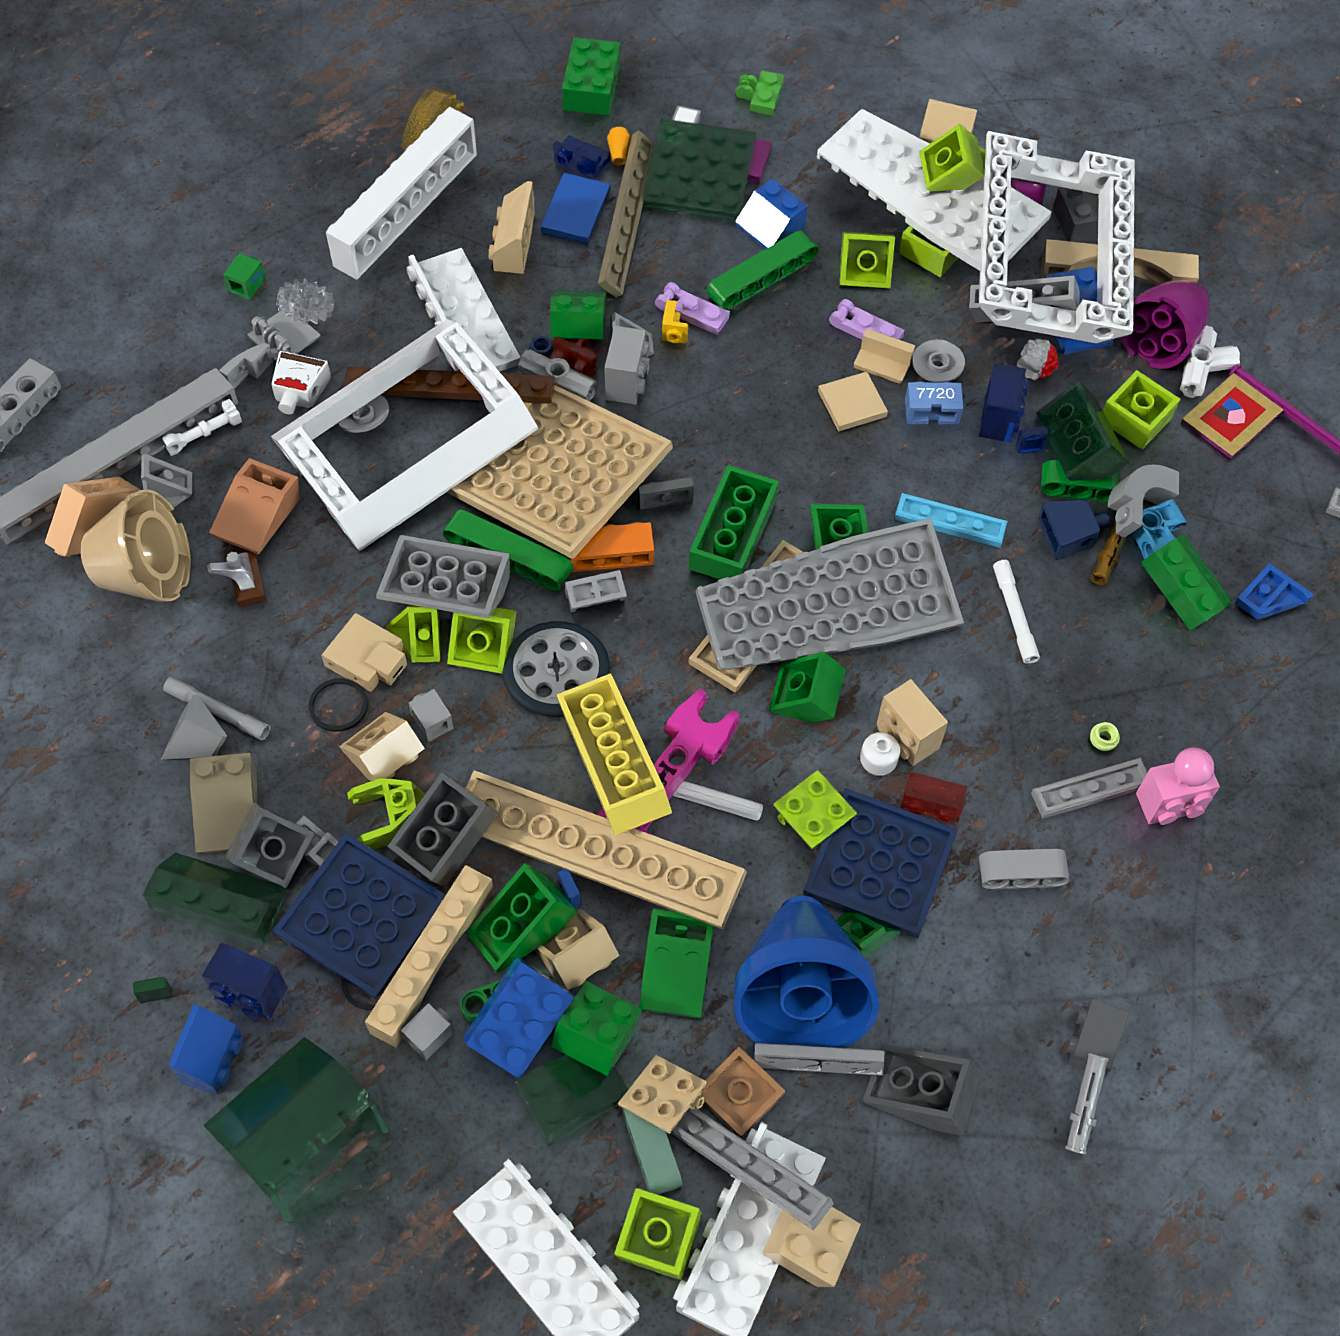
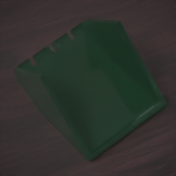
M306 1037L302 1038L203 1125L287 1223L293 1218L274 1192L293 1176L286 1167L290 1161L299 1170L320 1151L312 1142L318 1137L326 1146L347 1127L339 1118L343 1113L353 1121L363 1112L384 1135L389 1131L377 1102L370 1096L367 1090L334 1057Z

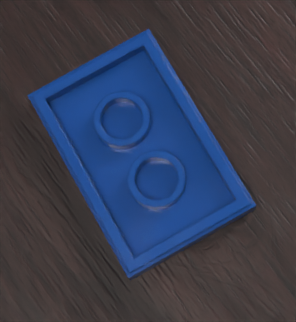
M563 173L540 226L541 233L588 244L611 190V185Z

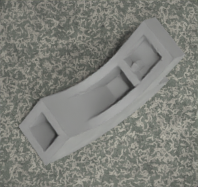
M1146 465L1138 468L1120 481L1111 491L1108 500V508L1117 511L1115 515L1116 534L1126 537L1142 526L1143 500L1159 505L1178 496L1179 472L1161 465Z

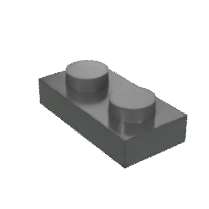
M692 477L674 478L669 481L648 482L644 485H639L638 503L640 510L693 501L694 484Z

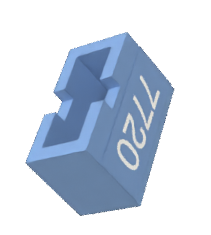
M908 382L905 396L907 424H928L929 420H938V424L959 425L963 413L961 383Z

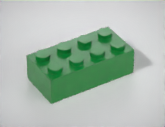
M727 465L689 551V569L717 579L731 578L747 571L777 502L779 481Z

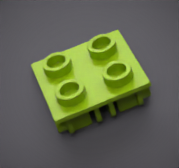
M818 770L773 804L780 813L777 816L780 823L783 825L790 824L811 849L857 815L855 810Z

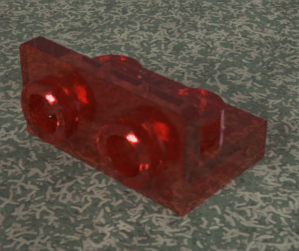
M909 771L901 807L915 814L925 813L936 816L937 819L944 822H959L963 811L967 786Z

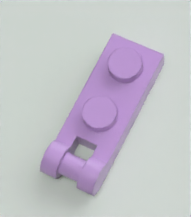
M669 282L664 288V293L660 294L655 300L656 307L662 311H665L666 300L673 299L678 301L676 312H681L680 319L714 335H718L730 315V311L681 290L673 282Z
M843 299L838 305V311H834L829 317V321L834 327L861 340L866 329L899 340L904 336L905 330L855 307L848 299Z

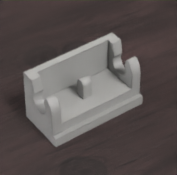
M620 570L565 582L566 599L569 600L570 612L614 600L624 601L627 598Z

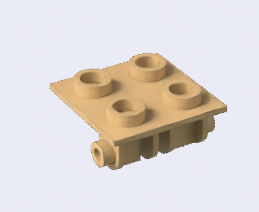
M655 1055L618 1102V1105L670 1134L689 1108L700 1109L705 1098L701 1096V1091L708 1083Z

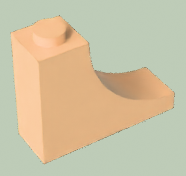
M121 477L64 484L45 544L55 549V553L64 557L81 554V542L84 534L127 496L140 489Z

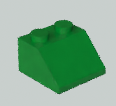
M826 652L783 661L769 711L772 714L809 723L834 719L846 669Z

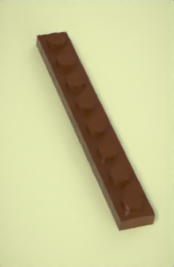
M347 366L342 388L373 369V367ZM416 370L380 394L381 396L483 400L481 394L466 376L458 371ZM502 374L524 403H552L555 386L554 376Z

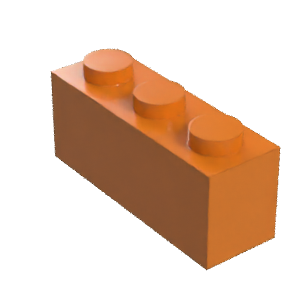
M634 522L616 526L609 524L601 527L574 559L570 558L574 566L572 572L654 565L651 522Z

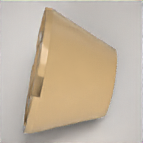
M147 489L135 491L84 534L81 542V559L88 577L97 587L157 602H169L181 596L179 592L182 587L187 586L191 571L189 542L183 524H177L170 512L174 508L162 495Z

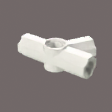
M1206 325L1200 340L1188 354L1183 366L1184 373L1179 389L1184 393V396L1190 398L1202 396L1208 372L1228 370L1240 364V352L1237 346L1214 348L1217 333L1213 330V327Z

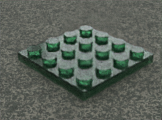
M661 118L643 195V206L737 220L742 212L757 132Z

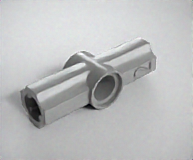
M525 350L518 364L519 371L528 375L554 376L556 386L589 402L594 397L598 387V381L569 368L567 361L561 358L550 359L533 350Z

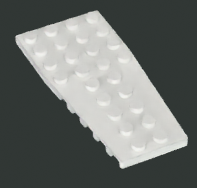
M863 109L818 149L817 159L824 158L832 164L831 169L839 173L842 171L847 174L853 185L857 187L860 184L869 190L868 196L875 201L878 198L887 203L886 209L893 214L901 213L906 217L905 222L915 230L980 271L984 177L965 190H927L919 151L930 143ZM1012 187L1010 191L1008 261L1050 219L1052 212Z

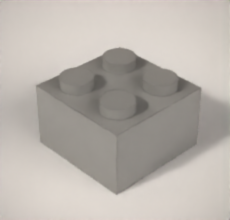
M614 326L605 364V400L636 405L638 395H643L645 389V379L643 378L644 374H648L650 358H648L650 342L646 341V330Z

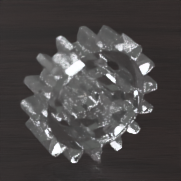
M295 279L293 284L285 282L284 287L279 288L276 304L279 305V311H285L284 316L286 318L294 317V322L299 320L307 324L308 321H312L314 324H318V319L325 322L327 316L331 317L334 299L332 298V292H326L325 286L318 287L317 282L310 283L306 279L303 280V283H299Z

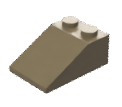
M251 753L190 758V792L197 855L228 852L253 802L257 803V767Z

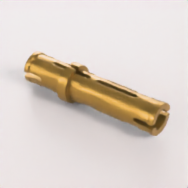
M1116 521L1103 550L1097 555V564L1090 577L1093 583L1100 586L1108 583L1113 568L1119 563V553L1126 540V537L1116 534Z

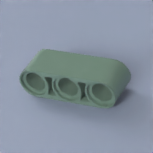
M622 1107L626 1126L648 1191L660 1195L683 1187L666 1131Z

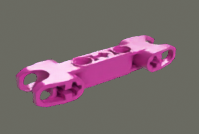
M702 689L696 691L689 699L678 706L664 727V733L672 737L673 741L655 762L654 767L661 782L665 780L666 785L664 788L668 801L700 757L712 765L719 760L728 748L733 733L741 720L740 714L732 710L718 723L710 724L704 722L699 716L708 697L706 695L707 692ZM676 756L685 758L681 765L670 763ZM602 807L601 810L597 813V815L607 818L605 811ZM653 821L638 826L634 829L651 834L647 831V828Z

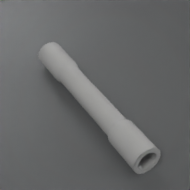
M170 676L163 686L164 692L184 702H189L192 695L197 694L211 714L231 723L241 731L261 741L265 740L270 732V725L209 697L173 676Z

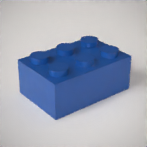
M516 957L463 1036L466 1045L520 1079L574 996L569 990L519 957Z

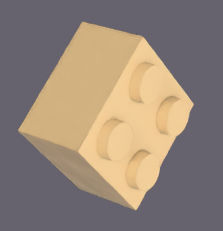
M912 679L883 697L877 720L879 732L890 734L898 741L900 757L904 760L907 759L912 766L940 749L948 725V721Z
M831 1207L816 1228L811 1230L784 1210H781L762 1254L816 1287H834L861 1224Z

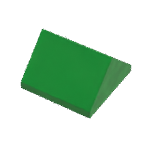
M810 504L816 550L830 543L869 533L864 505Z

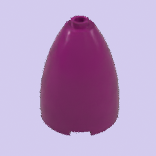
M1174 280L1156 285L1133 299V332L1120 337L1128 353L1131 356L1137 354L1150 362L1149 367L1157 369L1170 368L1183 361L1196 346L1207 325L1210 313V299L1207 290L1203 285L1192 280Z

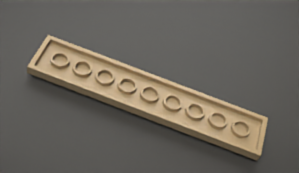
M473 771L466 788L499 812L481 837L482 839L561 869H567L569 872L724 930L747 874L744 868L634 828L615 836L607 818L478 771Z

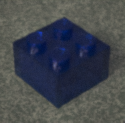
M994 363L985 395L978 437L1010 443L1012 433H1018L1026 404L1024 396L1027 394L1029 380H1025L1026 368Z
M222 942L202 974L204 981L208 985L207 990L214 995V1001L228 1008L231 1005L242 1008L241 1012L255 1020L262 1017L270 1021L288 988L277 966Z

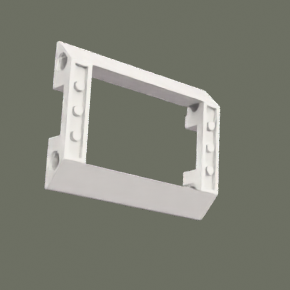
M991 131L987 132L978 306L995 325L1092 343L1122 337L1133 332L1135 160L1087 150L1079 163L1037 155L1036 140ZM1011 177L1099 194L1097 302L1082 300L1076 311L1032 303V290L1006 287Z
M446 319L271 437L298 473L303 475L326 505L331 516L360 552L538 430V426L518 393L458 322ZM441 349L455 371L460 369L481 394L490 414L359 502L312 440L440 355Z

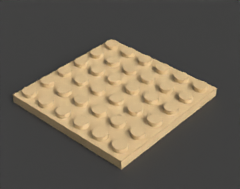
M555 385L551 404L524 403L537 424L538 430L447 491V493L574 559L673 449L671 440Z

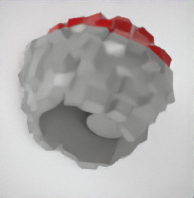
M1042 339L1029 340L1020 354L1022 357L1017 362V366L1025 378L1033 380L1050 377L1053 371L1058 369L1059 363L1054 346L1048 340Z

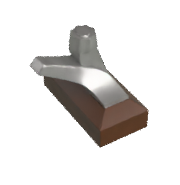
M250 551L231 552L227 554V562L209 563L207 565L208 573L232 578L239 607L267 601L255 553Z

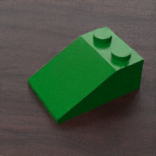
M555 290L551 298L550 307L551 338L603 339L606 291Z
M524 863L465 933L495 971L500 973L511 966L516 957L523 958L556 936L576 914L577 910L545 873Z

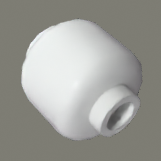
M885 732L871 734L865 739L861 749L860 761L864 769L871 774L881 776L892 772L896 768L900 756L899 743L892 735Z

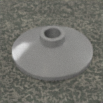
M929 340L919 345L915 350L913 366L916 372L925 380L934 383L951 382L962 374L965 367V358L962 351L956 345L945 340Z
M379 395L338 422V424L345 431L352 433L369 431L379 426L386 419L389 413V404L383 396Z

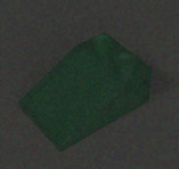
M567 1055L542 1064L515 1080L516 1091L548 1146L617 1106L618 1102L629 1090L615 1066L609 1075L606 1076Z

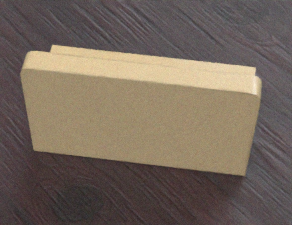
M866 329L862 338L861 349L854 362V368L901 384L912 363L915 345Z

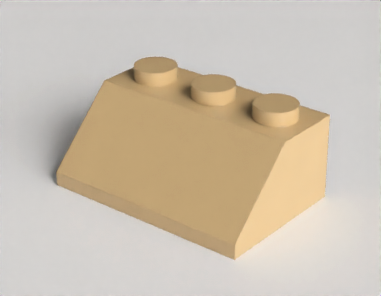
M531 181L525 182L505 195L502 207L498 206L497 222L499 223L498 226L494 225L493 241L495 242L494 245L489 247V260H493L494 271L524 274L535 219L533 182Z

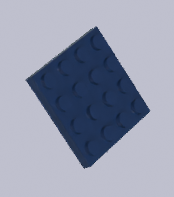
M844 788L842 797L855 810L857 815L823 841L803 895L850 913H859L878 924L900 930L901 933L918 939L958 829Z
M345 832L272 932L276 937L377 1000L411 951L446 895Z

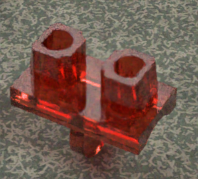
M558 336L555 337L550 359H564L571 366V369L586 376L588 374L594 376L598 371V368H596L597 354L588 347L589 339L580 338L576 342L574 340L566 341Z

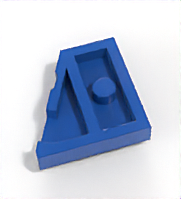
M1269 563L1237 598L1235 604L1259 620L1306 604L1312 599L1314 594Z

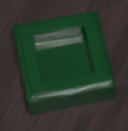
M164 976L135 981L133 983V993L140 1003L173 998L172 987Z

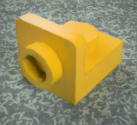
M666 300L661 340L671 343H687L689 325L680 322L681 312H676L677 301Z

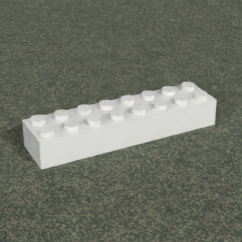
M449 107L443 114L437 117L436 121L428 129L422 132L421 136L412 145L407 147L406 151L397 160L393 161L390 168L382 176H379L375 183L367 191L363 192L359 199L351 207L347 208L334 224L329 226L326 236L333 267L357 280L477 155L474 120Z

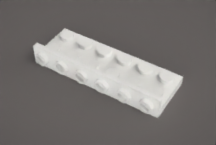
M462 248L421 262H417L414 255L408 256L410 266L406 267L408 276L412 282L416 281V290L421 300L425 299V306L429 317H434L436 320L435 327L446 319L458 322L499 372L519 364L521 357Z
M761 1122L758 1130L752 1128L746 1139L747 1143L814 1187L825 1162V1157L767 1130V1124ZM735 1178L730 1190L724 1187L716 1205L721 1208L716 1220L713 1218L709 1219L702 1237L707 1239L702 1251L697 1248L695 1249L688 1268L693 1271L687 1282L684 1280L680 1281L673 1299L678 1301L676 1305L677 1312L724 1336H748L779 1266L778 1263L763 1255L762 1252L782 1209Z
M508 1159L503 1163L504 1168L453 1211L455 1217L553 1336H622L639 1320V1312L637 1311L640 1307L639 1303L629 1291L626 1290L622 1293L614 1284L618 1279L607 1265L604 1264L600 1267L592 1258L596 1253L583 1238L578 1241L570 1232L574 1227L565 1215L560 1213L557 1216L549 1207L552 1204L551 1199L541 1188L535 1190L528 1182L531 1176L520 1163L514 1166Z

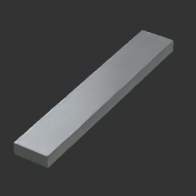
M689 1108L670 1132L811 1230L816 1228L834 1204L830 1197L696 1108Z

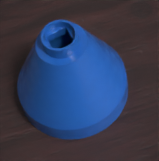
M795 896L789 898L774 913L735 977V1017L743 1032L756 1043L845 1048L863 1037L873 1026L878 1015L877 979L872 966L830 912L819 901L809 896Z

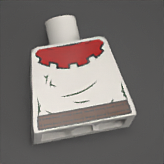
M284 351L279 352L272 380V389L275 399L280 402L278 408L281 412L293 414L296 406L310 408L314 405L331 379L328 361Z

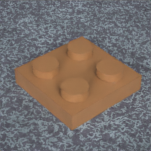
M738 1047L705 1080L708 1084L701 1091V1096L705 1098L704 1105L735 1135L742 1139L785 1095L786 1091L747 1053Z

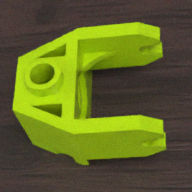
M379 778L352 788L347 795L348 800H353L354 805L368 803L385 797L390 825L365 833L357 838V840L373 850L389 845L425 796V793L411 781Z

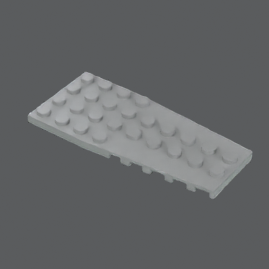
M931 518L852 536L821 546L819 549L811 552L806 551L783 561L772 562L768 566L759 569H751L731 578L720 579L713 584L703 587L698 586L695 591L719 671L793 660L821 652L831 654L881 646L959 627L964 624Z

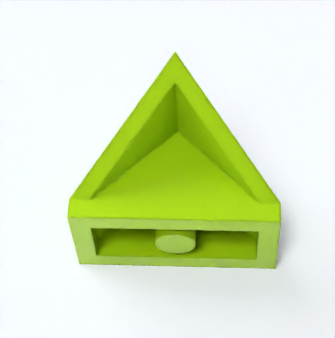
M408 606L385 626L387 631L402 639L404 652L411 659V663L440 662L441 623L438 609Z

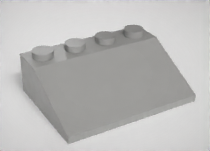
M400 535L376 598L490 618L503 598L510 578V554Z

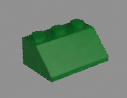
M1184 533L1141 562L1189 630L1204 623L1233 602Z

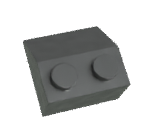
M253 802L225 857L231 863L287 888L315 833Z

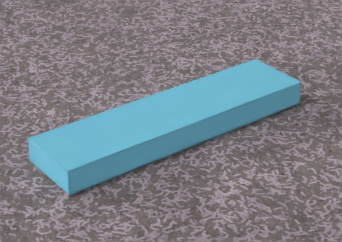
M905 493L901 494L894 520L905 523L931 518L935 531L998 548L1001 547L1008 522Z

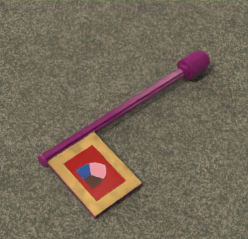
M1241 365L1234 366L1230 371V377L1182 418L1181 421L1232 459L1283 413L1340 455V440L1243 370Z

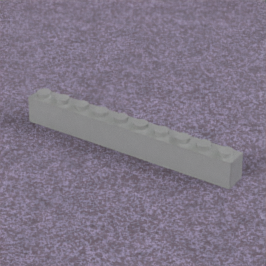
M214 368L202 374L188 385L179 388L163 400L157 401L143 412L134 415L118 427L112 428L108 433L93 442L87 443L83 448L64 457L48 469L39 472L23 484L17 485L13 490L0 497L1 539L8 545L52 518L64 484L119 477L139 465L144 454L153 456L165 449L166 445L162 439L168 434H182L198 426L197 423L202 420L206 422L224 413L222 402L228 399L234 405L239 404L234 387L217 368Z

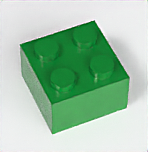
M586 981L558 1021L551 1047L608 1076L633 1038L642 1009Z

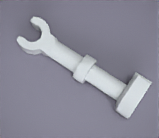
M230 399L222 402L224 413L206 422L202 420L197 423L198 426L182 434L177 433L164 436L162 439L169 454L172 456L179 453L188 442L201 436L207 437L211 435V431L227 423L233 426L241 423L240 414Z

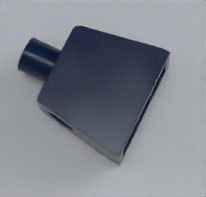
M1086 500L1044 502L1038 517L1055 560L1093 547L1100 534V529L1108 528L1110 525L1107 512L1093 514Z

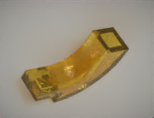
M437 87L428 89L419 98L410 114L401 148L407 149L409 145H412L421 136L422 132L428 129L436 121L437 117L443 114L449 107L462 112L464 103L456 100V94Z

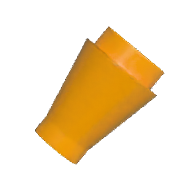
M615 127L609 131L607 141L612 156V164L623 166L626 164L631 136L626 128Z

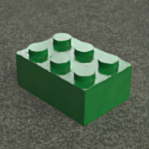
M573 38L562 85L563 110L610 116L621 66V43Z

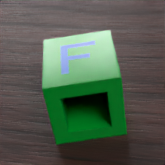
M241 253L237 255L223 274L227 290L249 300L266 279L262 262L255 257H248Z

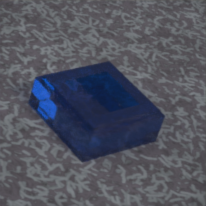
M1046 426L1020 430L1015 445L1017 452L1024 453L1043 450L1048 436Z

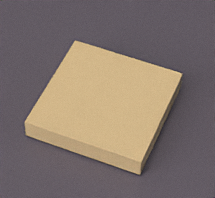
M867 372L826 383L818 388V392L838 432L887 417L888 410Z

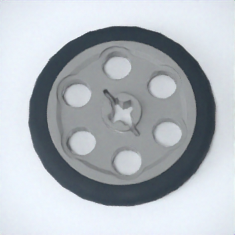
M550 621L528 628L514 639L507 652L502 676L506 689L520 706L535 714L547 717H563L564 714L557 694L564 692L565 687L571 683L580 686L610 674V660L602 642L591 631L580 625L565 621ZM567 640L573 641L576 647L571 651H565L560 647L562 642ZM543 643L548 649L542 654H537L532 650V647L535 644ZM554 656L557 657V664L560 667V672H558L559 681H556V674L553 670ZM587 660L593 666L588 671H581L577 668V664L580 661ZM525 666L534 667L536 670L529 677L520 674V670ZM547 686L552 689V693L548 697H540L536 693L538 688Z

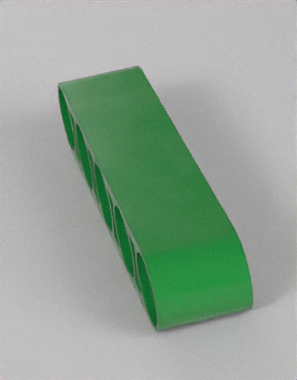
M798 230L716 277L709 283L706 292L719 307L729 310L810 263L817 256L819 247L802 230Z
M458 509L442 531L443 537L451 544L509 553L511 572L552 591H559L574 568L571 561L563 555L464 510Z

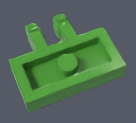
M761 70L759 79L754 75L744 74L740 76L738 81L740 85L736 87L735 95L741 99L751 101L750 111L773 116L784 83V75Z

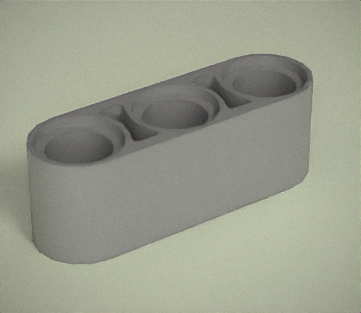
M1062 849L988 851L979 856L982 887L986 889L1059 887L1070 882L1066 853Z

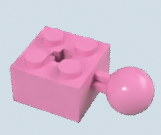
M1191 747L1181 751L1174 763L1150 768L1136 792L1148 824L1159 822L1161 825H1165L1179 817L1195 818L1202 815L1220 788L1214 774V761L1205 750Z

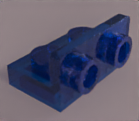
M570 135L567 136L563 143L556 141L553 144L554 161L595 179L611 160V153Z

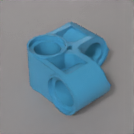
M1171 499L1144 509L1142 526L1132 532L1131 536L1140 548L1143 558L1146 559L1175 539L1171 532L1186 526L1188 523L1175 501Z

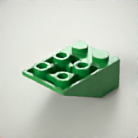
M659 909L652 910L639 1008L643 1011L701 1019L714 926L678 912Z

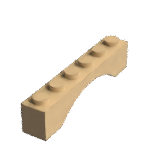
M1046 239L1041 256V279L1045 275L1093 267L1095 272H1097L1098 245ZM1134 248V276L1146 279L1155 285L1174 280L1198 282V255Z
M467 865L464 866L366 1019L365 1024L371 1035L395 1048L398 1047L403 1039L401 1029L416 1016L420 1004L443 961L462 934L480 916L494 894L493 883L490 877Z

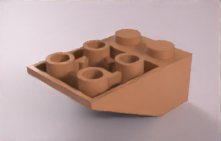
M249 458L234 477L209 531V535L259 555L300 500L298 477Z

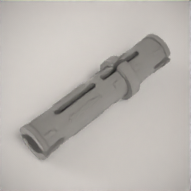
M1088 1053L1087 1065L1075 1113L1071 1112L1070 1119L1073 1121L1068 1143L1065 1147L1067 1150L1086 1155L1091 1128L1096 1126L1097 1122L1094 1116L1109 1058ZM1093 1073H1095L1090 1099L1088 1101L1087 1097L1089 1093V1088ZM1087 1106L1082 1132L1079 1134L1084 1109Z

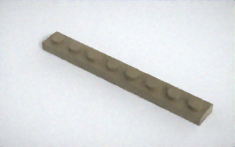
M640 130L632 134L598 280V285L615 298L623 295L656 144Z

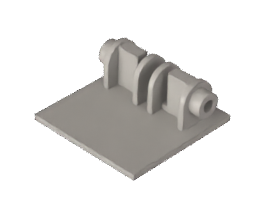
M288 306L268 320L264 317H254L251 322L253 331L247 334L257 345L268 344L272 358L276 362L280 351L298 354L321 337L316 330Z

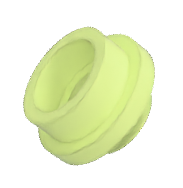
M1103 722L1097 724L1090 732L1091 743L1102 751L1114 749L1120 740L1117 728L1111 723ZM1100 736H1106L1109 741L1103 740Z

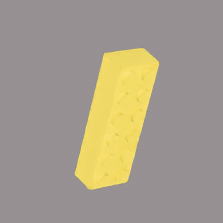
M611 673L557 694L565 720L614 835L616 836L671 814L672 810L665 788Z

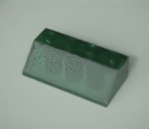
M1079 380L1036 412L1069 481L1108 479L1129 464L1096 397Z
M175 852L155 868L142 895L151 909L264 945L288 888Z

